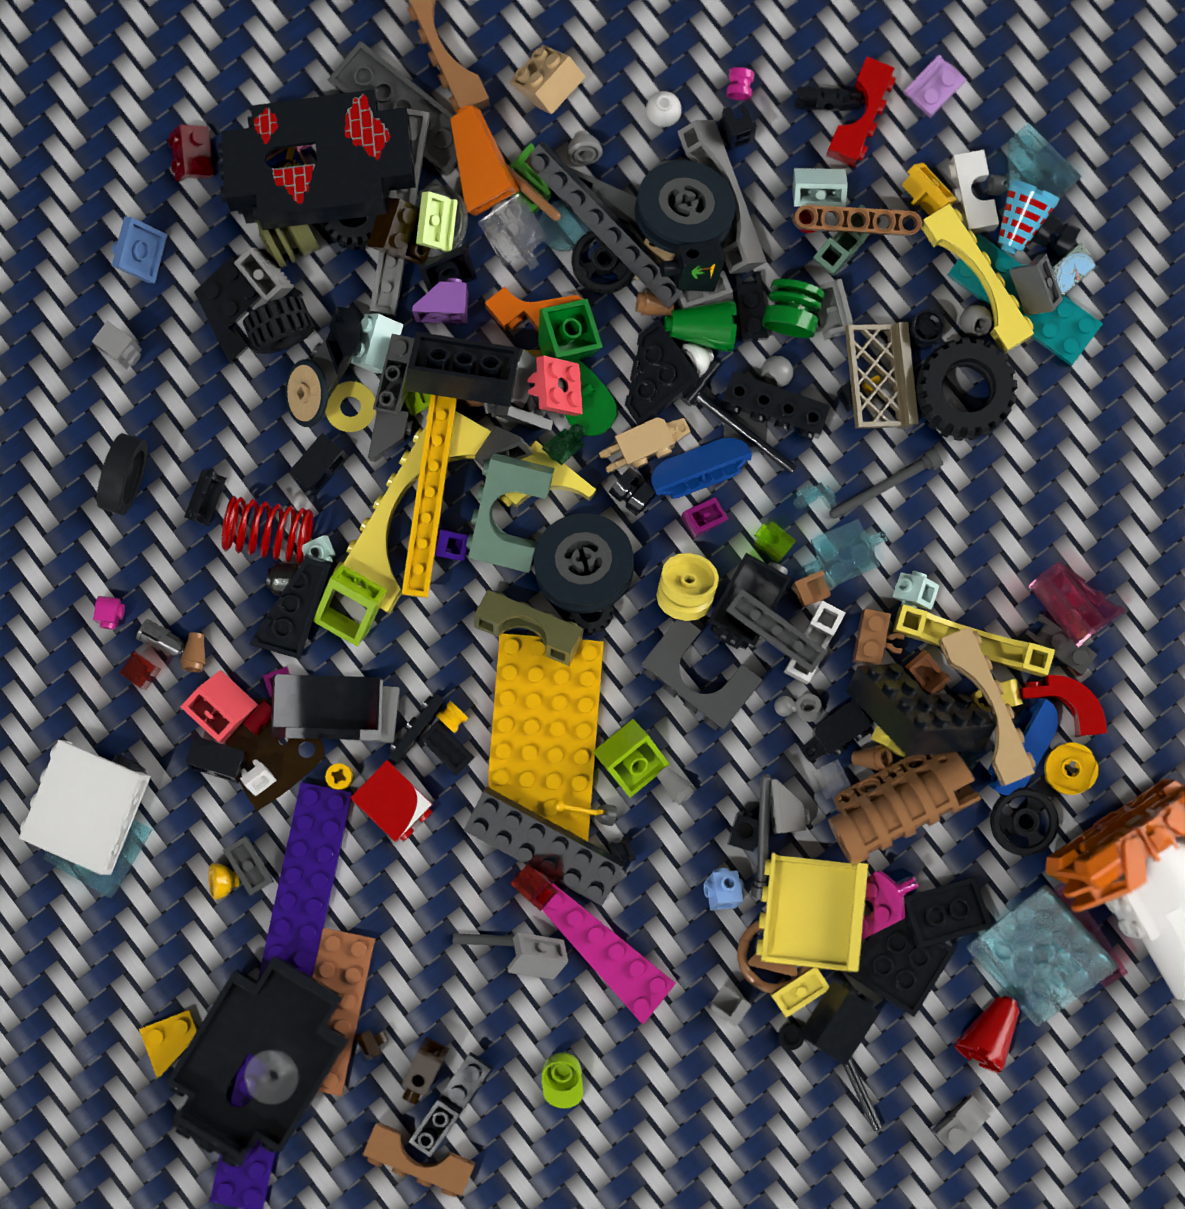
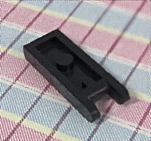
M755 271L756 281L741 283V274L735 273L741 342L767 340L768 338L767 328L762 325L765 307L761 271Z

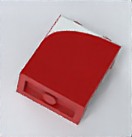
M388 760L350 797L394 842H398L400 839L405 842L414 832L412 826L418 820L423 823L433 813L430 808L434 804Z

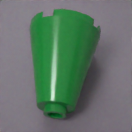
M726 300L672 310L670 316H665V331H669V336L723 352H731L734 348L737 324H734V317L732 316L737 315L735 301Z

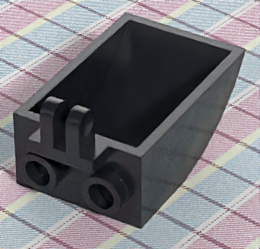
M746 553L707 622L711 626L709 630L716 634L715 638L737 650L739 647L744 650L747 647L753 649L760 636L726 612L727 608L743 589L774 612L792 578Z

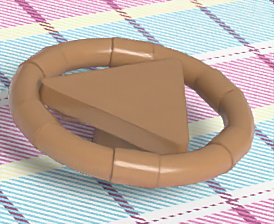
M758 920L751 924L741 936L737 949V960L740 971L753 987L772 994L812 967L802 966L798 973L795 965L761 962V956L756 955V953L747 961L750 940L758 931L763 930L759 928ZM749 965L795 977L792 980L778 984L762 981L750 969Z

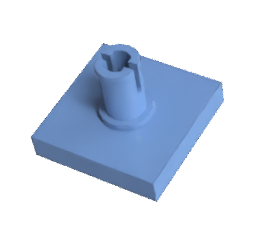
M124 217L119 239L112 246L114 254L112 267L147 283H155L167 234L133 217Z

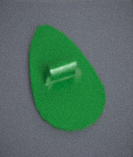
M579 360L570 361L579 364L582 414L577 416L564 415L569 425L576 432L584 436L595 437L604 434L612 427L616 419L617 407L614 398L606 386L585 364Z

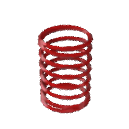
M233 496L229 500L224 516L221 538L222 548L225 552L231 548L235 537L239 503L241 502L242 517L236 537V552L239 554L243 549L247 515L253 504L254 521L248 543L249 555L252 556L255 552L259 519L264 507H266L267 521L260 549L262 558L266 557L270 543L271 524L274 514L278 509L279 526L274 542L273 558L276 561L280 556L284 524L289 512H291V530L285 554L286 561L290 562L294 551L296 528L303 513L296 555L297 562L300 564L304 558L302 546L310 542L312 534L313 513L310 509L301 508L296 514L295 509L291 505L283 512V508L279 503L271 509L267 501L258 507V503L254 499L249 501L247 505L242 497L237 499L236 496Z

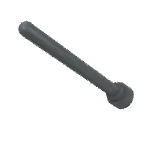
M934 447L925 451L920 461L831 509L829 516L832 519H836L925 469L935 470L943 466L939 453Z
M763 774L760 778L757 878L754 879V883L751 885V896L762 899L763 886H768L769 883L768 875H764L765 862L768 859L771 796V777L769 774Z

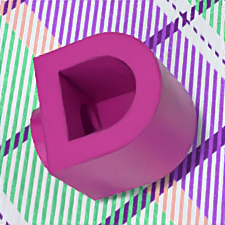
M98 596L93 620L100 624V628L115 630L119 620H123L125 605L121 604L119 598Z

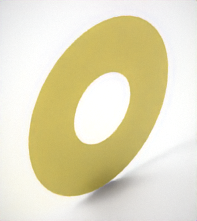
M352 381L337 385L328 399L325 411L329 422L341 431L356 432L362 430L371 423L375 416L376 410H373L375 397L370 389L361 383ZM347 397L357 398L361 404L360 412L353 417L345 416L340 409L343 399Z

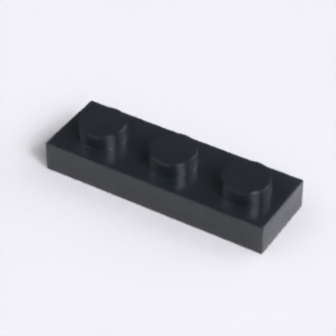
M437 693L434 697L428 696L421 706L424 711L418 719L414 716L405 727L408 732L402 740L398 737L389 748L392 752L389 756L391 759L400 764L445 704V699Z

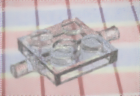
M517 194L507 202L501 201L494 205L491 213L478 223L503 266H508L516 259L524 258L530 270L538 267L540 264L537 262L532 251H534L539 243L547 239V236L523 195Z

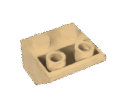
M542 45L533 52L532 57L527 63L516 71L515 76L509 82L539 109L553 114L584 80L585 76L570 56Z

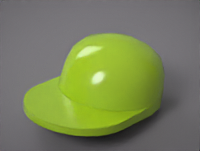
M555 1053L549 1056L543 1064L541 1077L543 1095L546 1101L558 1108L576 1106L583 1098L582 1068L578 1059L568 1053Z

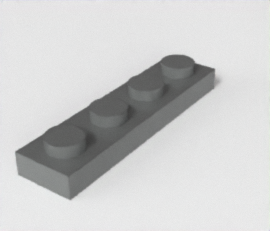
M743 589L726 610V612L811 674L828 652Z

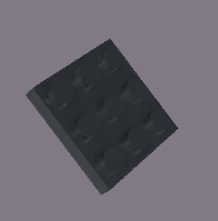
M905 917L869 936L860 950L858 972L847 971L846 974L915 1017L956 949L943 942L917 950L907 918Z

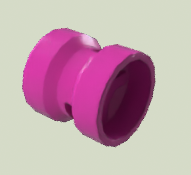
M731 68L728 77L730 85L727 87L726 96L733 100H750L752 95L750 83L753 82L754 72L746 68Z

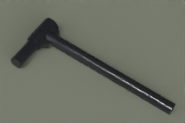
M713 360L709 364L707 371L700 376L703 381L680 399L690 407L700 403L791 474L797 467L793 462L706 395V384L721 367L719 362Z

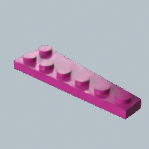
M553 883L536 904L635 1017L644 1024L676 983Z

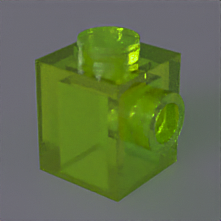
M773 521L768 526L763 524L754 535L758 538L754 545L776 563L782 560L796 542L793 537Z

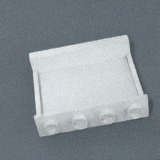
M58 740L50 752L51 759L48 767L41 774L40 787L31 799L29 814L21 824L19 839L100 875H111L151 776L142 772H135L74 746L70 741Z

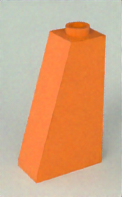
M467 105L458 109L456 115L451 117L450 120L465 208L468 213L477 216L519 192V189L481 111L473 105Z

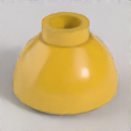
M212 863L209 866L208 881L210 894L213 899L224 898L234 887H239V877L235 871L232 872L227 866L219 863Z

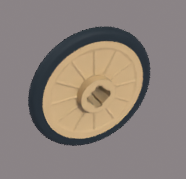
M302 359L293 365L288 374L285 387L288 411L293 420L303 427L316 425L322 419L328 402V386L325 375L320 366L309 359Z

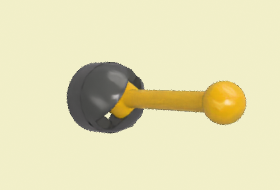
M562 801L554 803L556 811L564 809L595 815L599 823L607 826H613L617 816V808L614 805L603 804L597 810L566 805Z

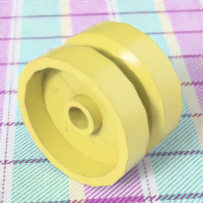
M692 553L677 554L669 558L663 565L656 594L658 605L666 614L683 621L697 620L705 616L712 607L719 580L717 569L709 560Z

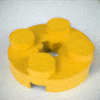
M1070 742L1058 745L1046 757L1044 763L1045 780L1054 790L1061 794H1080L1094 785L1098 776V764L1090 749L1082 744ZM1072 761L1075 763L1074 767L1078 769V772L1068 776L1067 770L1064 767Z

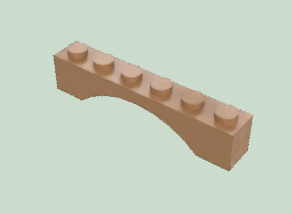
M408 0L410 7H407V11L412 22L417 21L421 28L417 32L423 45L426 43L429 45L431 50L428 52L429 59L433 67L438 65L441 71L438 77L443 89L448 88L452 97H449V101L454 112L467 105H473L479 110L490 106L489 97L479 76L457 63L439 40L434 25L436 0Z

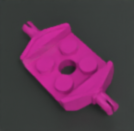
M877 871L867 877L865 900L872 903L873 912L870 915L863 914L861 940L905 918V893L919 887L918 882L910 886V884L916 881L914 877L901 884H897L882 871Z

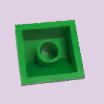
M588 299L541 308L539 310L538 343L542 356L574 361L592 357L603 348Z

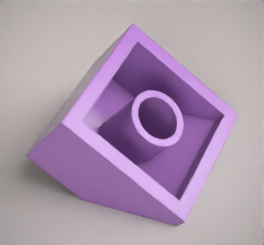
M448 278L446 282L440 281L413 305L412 312L415 321L420 323L467 325L469 299L467 284L457 278Z

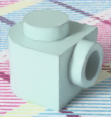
M320 536L302 546L304 556L308 554L331 561V563H333L332 558L336 556L328 536Z

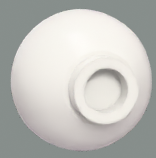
M657 92L650 97L647 103V116L657 126H671L681 116V103L670 92Z
M687 343L681 346V350L699 376H702L707 371L710 362L714 359L712 350L709 347L704 348L702 345Z

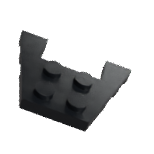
M232 256L194 291L227 360L231 364L248 347L230 329L262 299L234 264L237 259ZM293 287L284 297L301 298L303 293Z

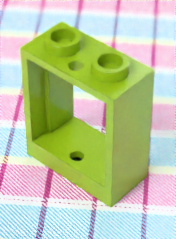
M341 564L328 582L313 622L358 647L369 633L387 589ZM336 590L367 608L361 624L329 607Z

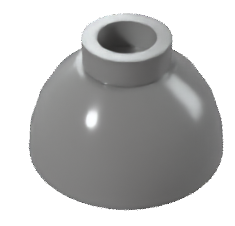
M587 131L577 132L567 148L568 160L576 165H590L600 159L603 153L599 141L594 136L589 135Z

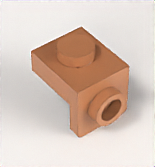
M925 650L905 666L913 679L919 684V687L929 695L942 691L951 680Z

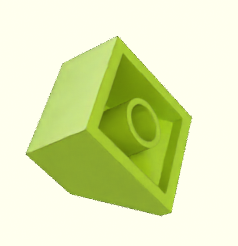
M634 719L593 751L598 760L629 798L653 780L662 769L670 766L648 734Z

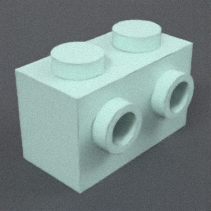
M794 168L792 190L794 206L846 207L848 186L846 170Z
M365 314L360 323L359 342L351 363L374 373H382L392 333L401 335L404 324L380 314Z

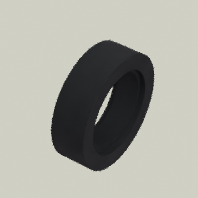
M124 433L116 437L106 456L99 479L97 505L100 509L120 515H125L130 510L138 494L148 457V443L146 440Z

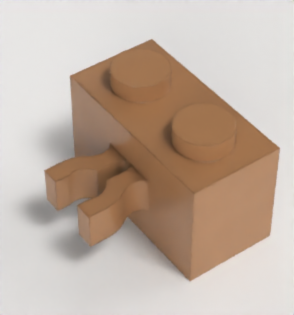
M864 609L861 612L852 659L853 663L881 665L884 648L892 653L901 654V648H895L893 644L886 643V640H904L905 634L901 633L887 634L890 613Z

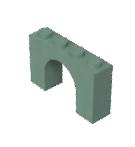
M495 453L490 460L485 461L482 475L486 476L485 485L480 484L477 494V500H480L481 503L479 510H474L471 524L475 525L474 534H469L466 543L467 549L470 550L468 558L527 573L530 572L537 542L512 536L502 531L494 521L492 507L498 497L509 492H519L546 499L550 491L555 468Z

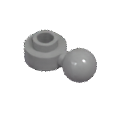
M805 694L799 697L796 702L789 696H781L774 704L775 711L780 716H789L793 712H797L798 717L806 722L817 720L823 712L821 700L813 694Z

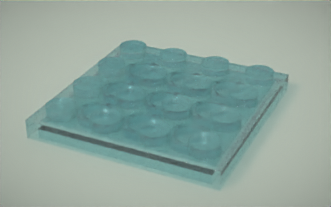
M1046 884L998 920L991 928L985 930L972 940L966 947L1005 992L1018 1003L1017 1005L1037 1027L1117 970L1118 964Z

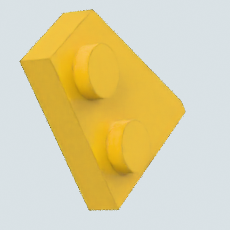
M191 1009L139 1029L156 1077L162 1076L171 1064L178 1059L197 1032L198 1028Z

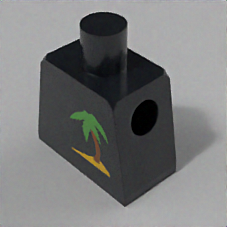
M719 239L678 246L673 260L661 261V276H672L678 290L715 292L725 261V255Z

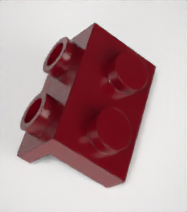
M179 125L169 136V146L173 151L171 169L175 173V180L181 182L185 178H212L214 173L209 126Z

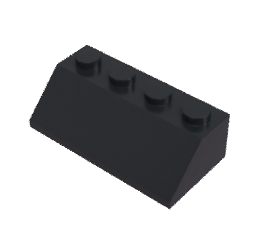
M416 332L407 368L406 391L510 407L520 348Z

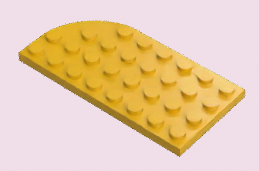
M501 634L499 636L488 770L489 788L588 841L590 814L564 809L556 811L554 803L562 801L566 805L591 809L595 760L593 751L596 747L604 641L582 640L570 666L545 657L546 649L540 636Z

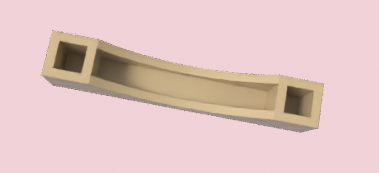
M970 626L941 638L938 643L948 665L964 674L982 692L990 707L994 722L997 724L995 727V747L991 764L1001 787L1034 774L1035 761L1031 753H1026L1022 743H1025L1024 736L1019 728L1015 729L1011 720L1014 718L1013 711L1008 703L1004 704L1001 694H1003L1002 686L998 679H993L990 672L993 667L989 657L982 654L979 647L982 645V641L978 632L972 631Z

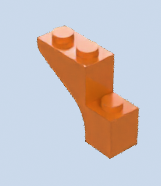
M503 287L485 302V307L504 331L509 328L512 330L517 328L524 321L523 317L526 316L539 332V310L541 308L582 299L578 295L537 302H525L513 296L506 287Z

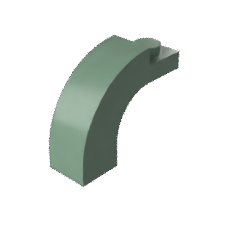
M861 204L858 208H866V207H864V206ZM859 214L851 216V224L854 227L860 228L863 224V218ZM877 217L876 223L879 225L881 219ZM838 232L833 238L829 237L813 257V260L831 275L835 276L856 254L870 234Z

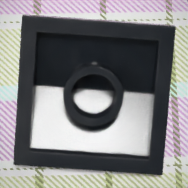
M466 245L418 265L420 275L428 292L440 281L446 282L448 278L461 279L463 283H468L478 278Z

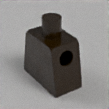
M425 1037L402 1083L406 1087L402 1096L405 1101L417 1104L420 1095H427L450 1048Z

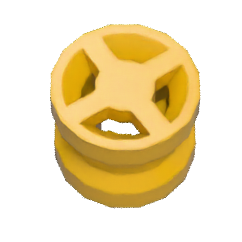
M451 701L447 703V708L443 712H439L436 715L453 733L458 731V726L462 722H466L469 719Z
M341 763L330 766L325 776L328 785L338 790L350 787L354 779L351 768Z

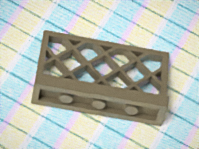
M908 322L845 326L855 429L896 427L897 429H908L919 424ZM879 331H887L888 343L885 347L875 338ZM854 332H861L867 338L862 347L855 342ZM870 342L880 351L875 359L865 351ZM860 355L870 364L865 372L857 366V359ZM883 355L890 360L891 368L887 372L877 363ZM873 368L883 376L877 385L867 376ZM886 380L893 386V394L890 397L880 389ZM862 381L873 389L867 398L860 392L859 385ZM876 393L886 402L880 410L870 402ZM865 406L875 414L871 422H863L862 410ZM888 406L896 412V421H890L883 415Z

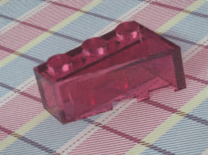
M1059 561L1041 573L1029 587L1074 644L1079 647L1114 622L1126 609L1112 604L1105 598L1106 595L1101 591L1096 592L1085 584V579Z

